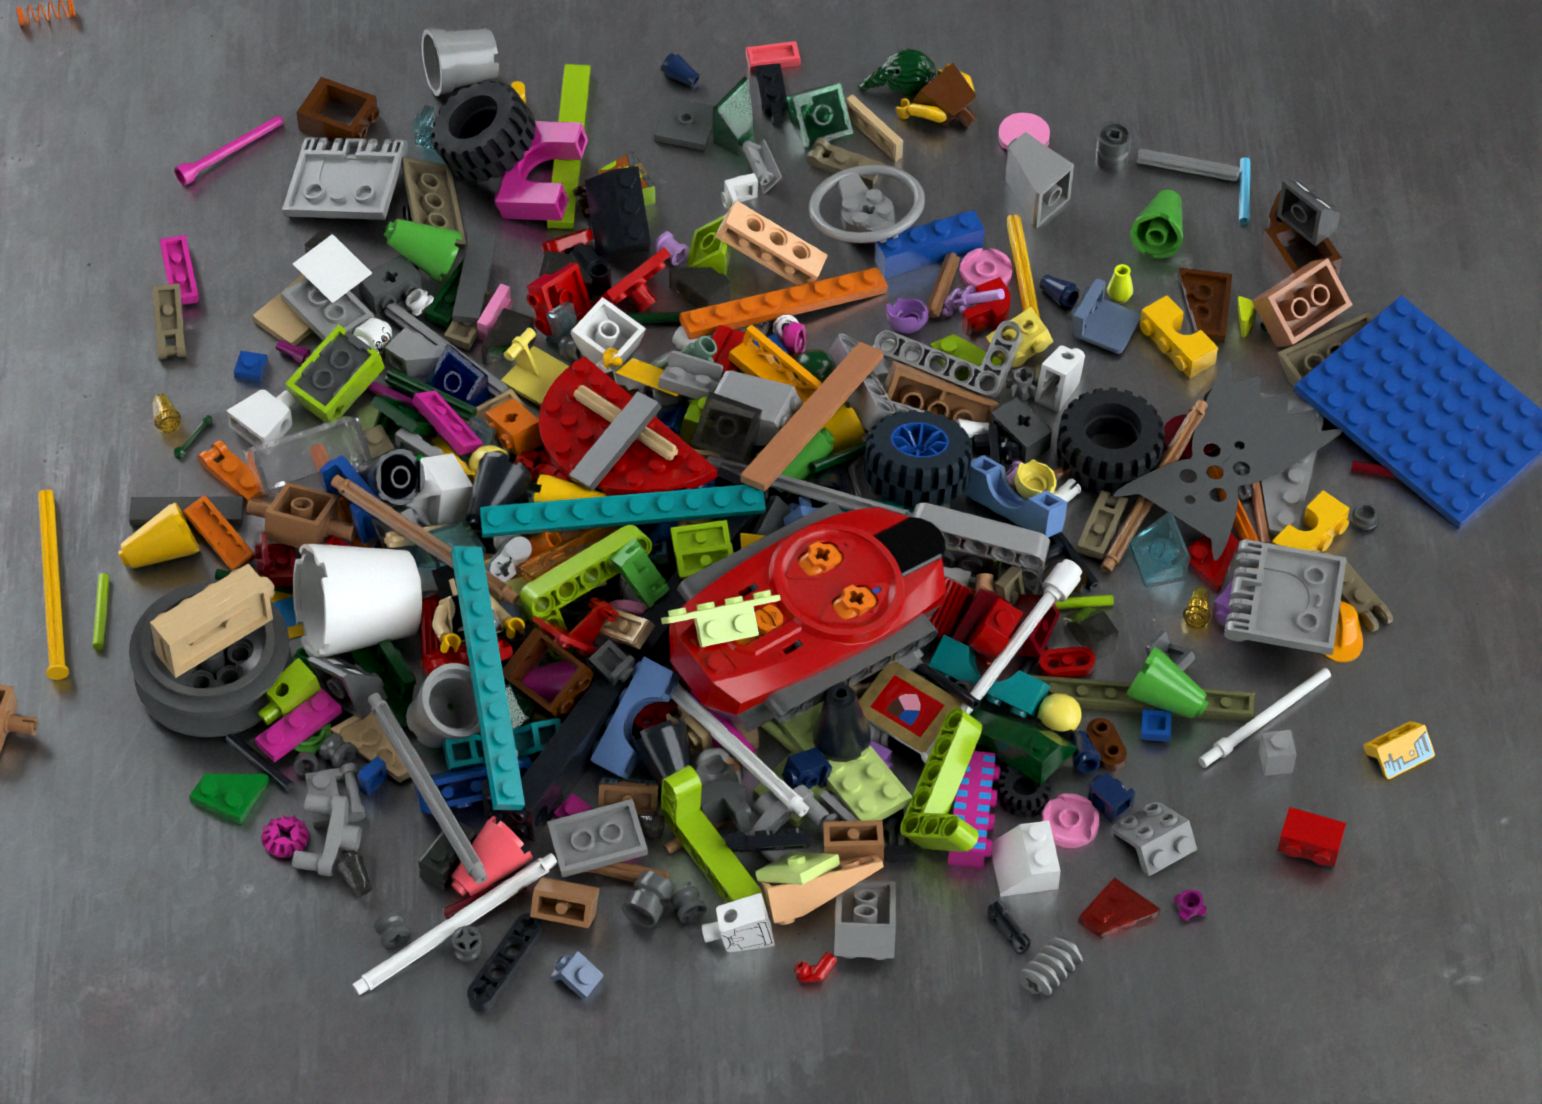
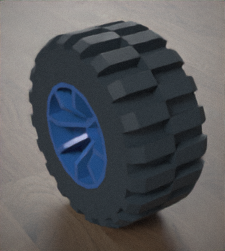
M909 410L907 413L902 411L895 412L893 416L887 415L880 422L878 421L867 435L864 460L865 479L877 494L881 493L885 500H893L897 505H912L911 508H915L919 503L933 505L940 503L944 505L951 499L957 498L968 485L972 460V441L963 427L960 428L956 421H949L944 415H934L930 411L917 412V410Z

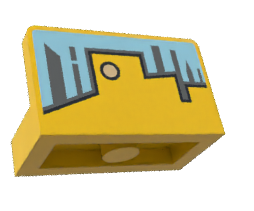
M1409 721L1363 744L1366 755L1378 758L1384 778L1391 779L1435 756L1425 724Z

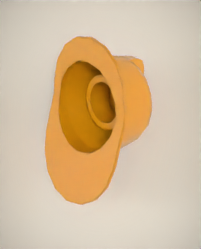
M1340 600L1332 655L1325 654V656L1336 662H1348L1360 655L1363 649V637L1355 608Z

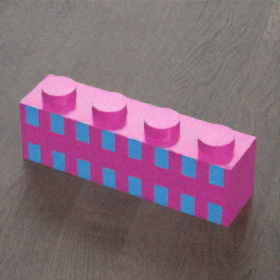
M974 751L955 795L953 815L958 816L977 829L979 837L975 846L967 852L949 851L948 864L983 868L984 857L991 856L992 840L986 838L987 832H993L995 815L989 814L990 807H996L998 790L992 789L993 782L999 783L1000 765H995L996 753Z

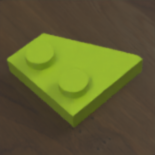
M955 334L930 344L932 348L979 367L986 355V351ZM994 356L992 364L994 366H1001L1002 361ZM936 359L940 366L943 368L945 365V361L942 359ZM961 369L956 374V379L959 381L967 380L970 376V371Z

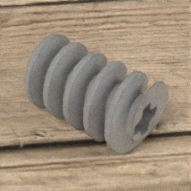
M1058 932L1056 937L1052 938L1048 945L1044 946L1040 953L1036 954L1033 960L1025 965V969L1018 972V979L1028 992L1034 995L1041 993L1049 996L1052 993L1051 987L1057 988L1060 985L1059 980H1065L1067 972H1073L1075 970L1074 964H1081L1083 958L1073 940L1064 933Z

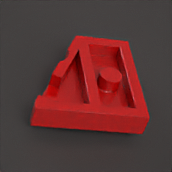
M1230 533L1221 557L1215 561L1211 539L1204 535L1180 554L1179 561L1216 593H1219L1225 576L1230 569L1231 561L1238 549L1239 540Z

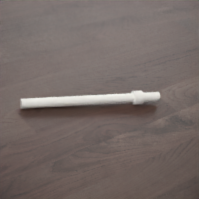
M1325 667L1229 737H1222L1213 744L1211 750L1198 758L1199 764L1206 768L1218 758H1225L1233 752V747L1330 678V671Z

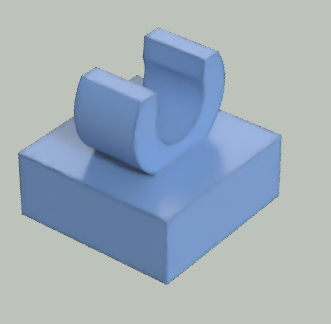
M800 496L798 497L800 504H789L791 513L783 518L784 524L787 526L819 508L812 507L810 498Z

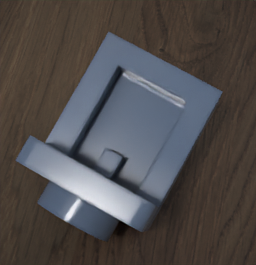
M577 951L568 956L563 954L554 963L553 968L555 971L550 978L554 982L561 979L581 999H584L591 993L604 975Z

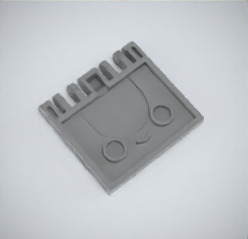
M306 137L282 208L284 216L385 220L402 166V157H406L408 153L407 140H395L393 143L391 139H386L381 152H378L377 139H370L367 144L366 139L347 138L344 143L343 138H336L332 149L328 150L329 142L327 138H319L318 141L317 137Z
M1247 539L1241 540L1236 563L1240 567L1234 571L1235 578L1232 582L1231 599L1229 601V609L1233 613L1230 612L1226 618L1225 638L1238 642L1251 640L1332 655L1347 557Z

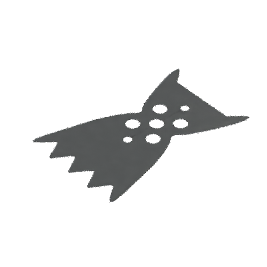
M1228 360L1219 372L1206 400L1208 407L1204 411L1205 415L1195 428L1192 441L1193 456L1190 459L1176 461L1145 474L1118 489L1113 496L1121 497L1140 494L1211 539L1213 558L1216 561L1221 557L1232 530L1238 506V487L1259 482L1286 470L1332 441L1343 430L1332 429L1316 432L1315 409L1289 415L1287 392L1261 398V377L1258 375L1242 381H1233L1232 365L1230 360ZM1237 441H1241L1245 447L1241 450L1236 449L1234 444ZM1210 443L1216 444L1220 448L1221 453L1217 457H1209L1203 451L1204 446ZM1237 462H1244L1249 465L1250 472L1244 476L1238 475L1234 472L1233 465ZM1210 466H1218L1223 470L1224 475L1220 479H1212L1207 476L1206 470ZM1190 469L1196 473L1197 479L1192 483H1186L1180 479L1179 474L1182 470ZM1214 488H1221L1226 492L1227 497L1224 501L1216 502L1210 498L1209 492ZM1193 496L1195 503H1186L1185 497Z

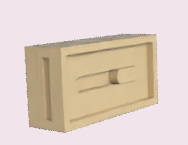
M246 564L240 569L233 570L220 581L208 585L203 591L193 597L184 599L178 606L168 612L159 614L150 622L156 655L175 678L273 620L270 599L275 594L274 584L267 577H260L249 564Z

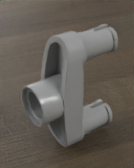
M805 785L792 789L803 798V802L809 807L806 815L817 826H820L823 820L830 815L829 812L813 798L814 793ZM767 791L753 805L752 809L760 819L756 822L748 836H755V831L772 830L774 834L795 812L790 811L772 791ZM783 850L760 852L771 863L787 855Z
M307 793L304 803L305 811L330 815L324 852L316 854L295 850L292 867L317 871L318 875L331 877L338 866L343 851L357 853L361 841V827L348 825V802L346 796L333 795V797Z

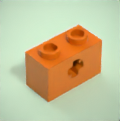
M514 398L485 412L488 422L486 430L492 439L496 438L501 442L505 450H510L517 457L521 455L522 451L530 452L531 449L543 445L539 430V419Z

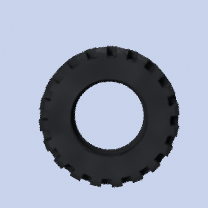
M484 80L483 83H473L471 87H464L459 90L460 93L455 96L452 95L448 99V103L445 106L442 105L439 109V116L435 117L431 131L432 145L452 173L460 179L477 182V180L482 182L488 181L490 177L497 178L502 176V173L506 170L509 172L514 168L513 165L517 161L520 162L524 158V153L529 151L532 146L531 140H534L535 118L516 90L504 82Z
M1111 387L1109 390H1103V388L1094 389L1093 393L1086 392L1079 395V399L1072 400L1068 404V408L1062 413L1057 439V457L1060 460L1062 469L1064 471L1069 469L1068 476L1075 481H1080V485L1086 489L1091 487L1095 489V492L1100 493L1104 490L1111 491V494H1114L1124 485L1154 471L1161 460L1165 437L1162 418L1157 415V410L1153 405H1147L1146 399L1140 395L1136 397L1133 395V392L1128 390L1121 392L1117 391L1118 388ZM1112 432L1127 438L1132 445L1122 449H1108L1095 444L1088 437L1096 433Z

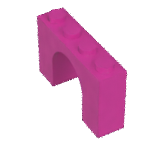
M535 121L534 140H531L532 146L529 151L524 153V158L513 165V169L509 172L507 170L503 172L500 190L495 195V205L499 208L503 219L562 221L569 201L562 183L531 182L526 180V177L536 165L547 160H582L588 138L582 123Z

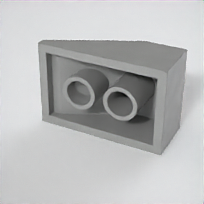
M862 880L837 895L834 956H842L847 959L855 957H867L876 960L894 959L896 881Z

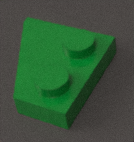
M204 774L189 795L190 802L241 825L269 784V776L266 774Z

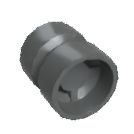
M1108 122L1100 126L1098 130L1095 161L1104 170H1121L1126 167L1129 161L1131 131L1125 124Z
M643 871L634 884L635 890L629 893L621 909L624 915L632 922L643 927L652 928L658 922L663 913V907L667 906L675 889L672 883L664 876L653 871Z

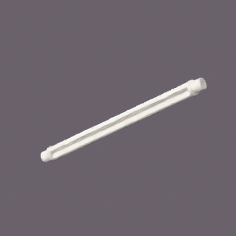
M679 683L677 684L671 698L689 715H692L700 722L715 740L763 785L768 787L790 811H794L800 817L804 816L808 812L809 807L803 802V798L795 793L783 780L778 778L767 765L737 737L731 734L722 723L691 694L684 690Z
M549 853L543 858L539 857L513 877L457 912L450 919L445 920L388 960L383 961L367 973L361 975V979L352 984L356 993L360 996L367 990H373L376 986L450 938L459 927L468 926L518 893L522 888L527 887L543 875L549 873V869L558 864L555 856Z

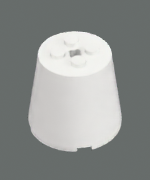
M303 544L299 548L302 557L301 559H295L293 574L294 610L297 625H303L305 636L301 637V642L309 657H329L377 645L378 642L386 639L394 641L414 636L417 633L422 615L421 578L415 560L409 551L324 544Z

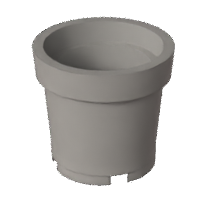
M441 28L424 30L422 35L423 65L428 84L435 96L451 93L454 88L498 77L499 62L494 63V54H498V50L491 30H487V28L444 31Z
M459 663L442 665L433 670L421 685L419 694L409 705L406 715L407 725L410 731L413 730L420 743L428 747L440 748L443 747V742L446 739H464L480 731L469 666ZM447 705L451 706L452 710H448Z

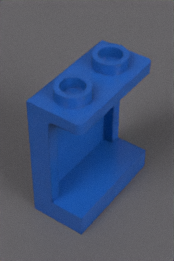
M343 455L328 461L319 469L324 491L339 495V499L344 496L338 492V489L331 486V481L336 475L341 476L345 480H351L378 498ZM347 499L351 503L349 507L357 538L364 545L378 536L371 520L375 516Z

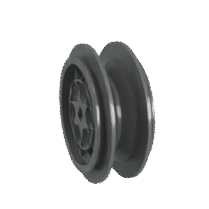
M218 581L188 584L160 597L139 618L132 632L129 645V658L134 674L135 687L144 708L155 720L165 727L196 737H220L235 734L261 722L262 718L257 712L270 703L266 692L274 685L281 673L292 664L289 634L285 620L278 608L270 601L273 620L177 678L174 677L156 655L150 622L159 614L168 612L178 606L184 599L193 597L203 591L208 585Z

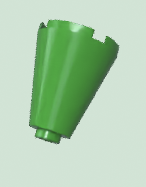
M1168 189L1160 191L1134 220L1130 238L1139 252L1154 254L1153 258L1160 259L1168 258L1179 250L1183 242L1182 199L1177 192Z
M396 219L394 223L390 221L384 232L388 245L437 281L443 280L440 275L441 273L445 275L448 273L459 247L454 246L456 239L460 241L462 239V233L456 230L402 219Z
M827 427L821 428L781 474L806 481L812 474L809 464L827 457L834 449L832 442L835 441V438ZM763 449L756 453V457ZM786 492L785 497L789 498L794 494Z
M1157 647L1153 648L1125 694L1131 699L1193 719L1195 714L1201 717L1209 704L1205 700L1207 694Z

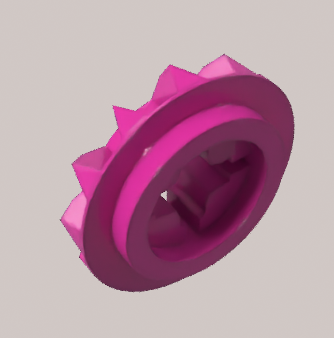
M282 814L280 818L275 820L271 818L269 824L263 826L261 839L264 848L270 854L285 858L293 856L295 850L302 851L306 847L309 840V832L304 821L298 820L295 815L286 817ZM279 830H283L286 833L290 831L291 841L284 836L280 838Z

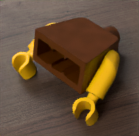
M954 63L946 64L944 70L937 69V76L919 91L913 100L914 103L910 105V101L904 98L900 101L901 107L897 106L895 108L897 117L900 119L915 116L940 123L943 126L949 125L957 118L968 128L977 119L975 114L968 108L976 98L971 77L959 71Z

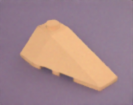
M869 855L840 860V864L837 867L803 885L757 881L765 896V906L769 918L773 923L786 925L795 922V918L803 917L884 866L883 861L877 855Z

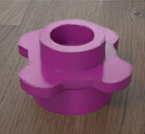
M1186 890L1181 894L1175 895L1173 902L1179 908L1178 915L1181 919L1189 920L1192 916L1198 915L1202 917L1206 915L1207 907L1203 905V897L1199 891Z

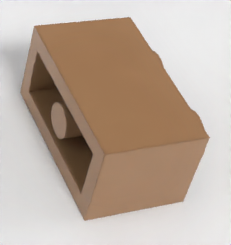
M883 820L823 822V853L838 854L839 861L869 855H877L883 861Z
M541 877L534 888L530 917L589 928L596 916L600 888Z

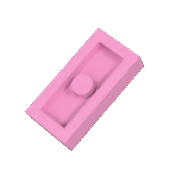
M500 283L477 321L478 339L489 342L493 333H498L504 315L510 313L513 299H511L509 286Z

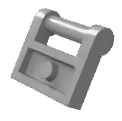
M346 763L341 768L305 773L309 794L327 797L339 795L337 782L345 781L350 806L348 808V823L360 821L366 817L365 807L361 805L357 783L359 772L358 766L355 763ZM312 812L314 829L329 826V814Z

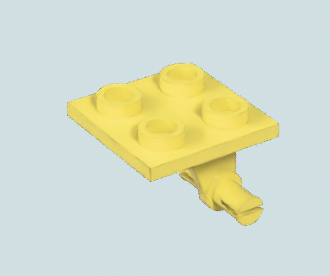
M527 328L520 337L516 336L512 340V345L504 352L505 358L509 361H513L514 358L516 359V365L501 381L509 389L541 407L550 386L569 366L535 346L529 350L528 343L536 337V333L532 328Z

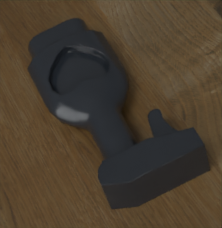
M903 809L883 819V832L886 834L887 846L884 847L883 860L890 863L916 861V847L910 845L909 839L905 837L904 845H899L898 832L904 818Z

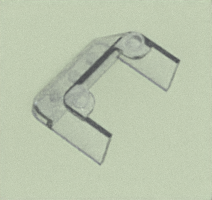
M358 416L340 417L243 450L260 493L267 495V497L279 494L287 482L292 483L319 474L321 467L328 461L334 460L341 455L347 459L353 468H357L362 463V460L366 461L372 458Z

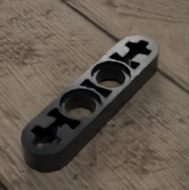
M524 913L516 919L467 990L468 1004L473 1010L479 1012L489 1010L497 1001L543 934L541 919L530 917L531 913ZM531 924H533L534 930L529 929L525 934L524 940L522 938V936L524 935V926L529 927ZM510 945H517L522 950L518 955L510 956L505 953V949ZM493 968H502L506 972L499 979L489 976V972ZM486 989V998L481 997L477 1000L475 994L481 995Z

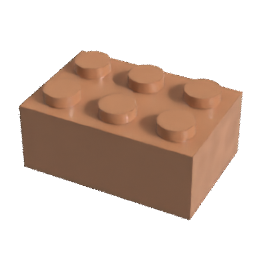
M1328 258L1311 261L1252 300L1276 348L1295 344L1352 306Z

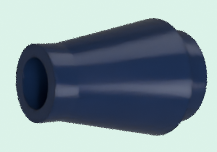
M670 53L661 65V71L664 72V76L687 84L690 87H694L700 78V74L679 54L674 55Z
M1048 274L1040 281V289L1044 290L1061 307H1072L1079 299L1080 290L1075 283L1058 279Z
M1078 730L1073 732L1070 736V741L1077 746V750L1072 754L1074 768L1083 774L1096 771L1100 766L1101 755L1089 740L1085 731Z

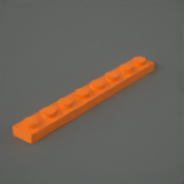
M878 267L682 312L680 313L679 321L690 340L714 334L719 325L730 327L733 330L775 320L781 315L792 316L886 294L888 285Z

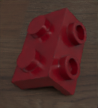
M260 532V542H255L257 574L271 580L274 587L285 588L293 586L296 559L294 547L285 544H267L266 532Z

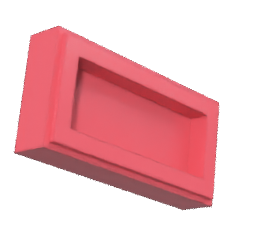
M796 41L746 47V57L750 72H755V66L780 64L781 68L801 66Z

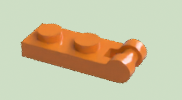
M221 440L213 443L210 450H204L197 455L199 463L236 496H243L245 504L248 503L251 497L259 499L270 491L269 484L233 454ZM217 457L222 459L219 463L214 461Z

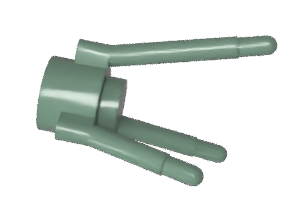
M702 336L695 343H690L679 352L714 362L712 356L717 352V345L712 338ZM669 357L655 366L658 368L667 366Z

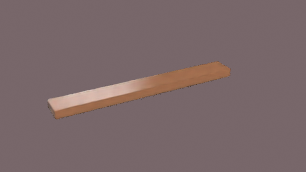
M859 342L741 473V482L765 492L883 359V351Z

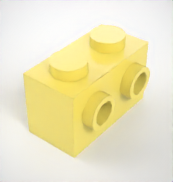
M1032 307L1010 320L1018 324L1023 335L1021 346L1011 369L1022 366L1027 359L1036 353L1044 351L1054 342L1048 329ZM1013 329L1006 330L1002 338L1005 341H1012L1016 337L1017 332ZM995 331L986 336L989 344L992 341ZM998 354L997 357L1004 364L1006 356Z

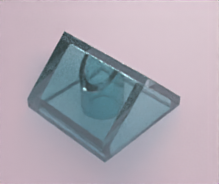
M1169 511L1135 536L1129 544L1144 586L1147 588L1187 579L1190 556L1174 514Z
M467 520L428 531L452 548L454 546L482 547L483 554L486 553L485 546L474 530L469 527ZM414 544L412 556L417 567L440 568L447 565L417 544Z

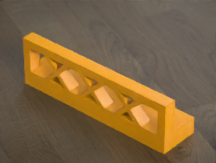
M753 325L746 328L743 342L729 352L728 359L745 374L794 386L803 404L814 393V390H817L822 382ZM753 339L758 342L760 348L752 342ZM773 355L778 359L780 365L775 361ZM793 372L798 375L799 380L795 378Z

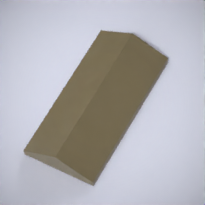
M402 157L401 165L412 222L456 230L462 233L461 241L456 239L454 246L459 247V249L465 248L466 241L452 171L446 164Z
M1366 312L1278 352L1277 356L1289 383L1295 386L1296 383L1374 318L1371 314Z

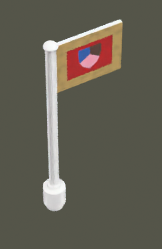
M1064 559L1062 563L1056 564L1042 583L1043 597L970 692L971 695L981 700L1052 604L1057 601L1064 602L1081 580L1082 570L1076 563ZM897 662L883 668L859 700L868 723L921 754L924 763L928 760L946 715L954 708H961L969 715L973 711V709L951 694Z

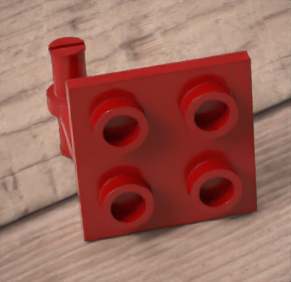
M592 598L590 601L594 604L589 602V608L592 611L572 631L535 615L532 621L541 627L540 632L552 638L555 643L567 649L571 646L579 654L590 658L598 650L592 644L604 621L608 619L612 623L616 622L618 619L613 616L619 618V613L613 610L612 605L608 602Z

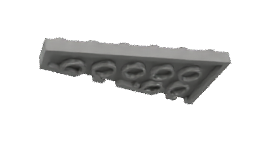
M1260 393L1261 398L1274 396L1270 394ZM1288 398L1289 415L1314 409L1307 402ZM1316 410L1315 431L1321 432L1324 416ZM1317 450L1286 470L1260 481L1269 536L1276 537L1288 524L1299 529Z

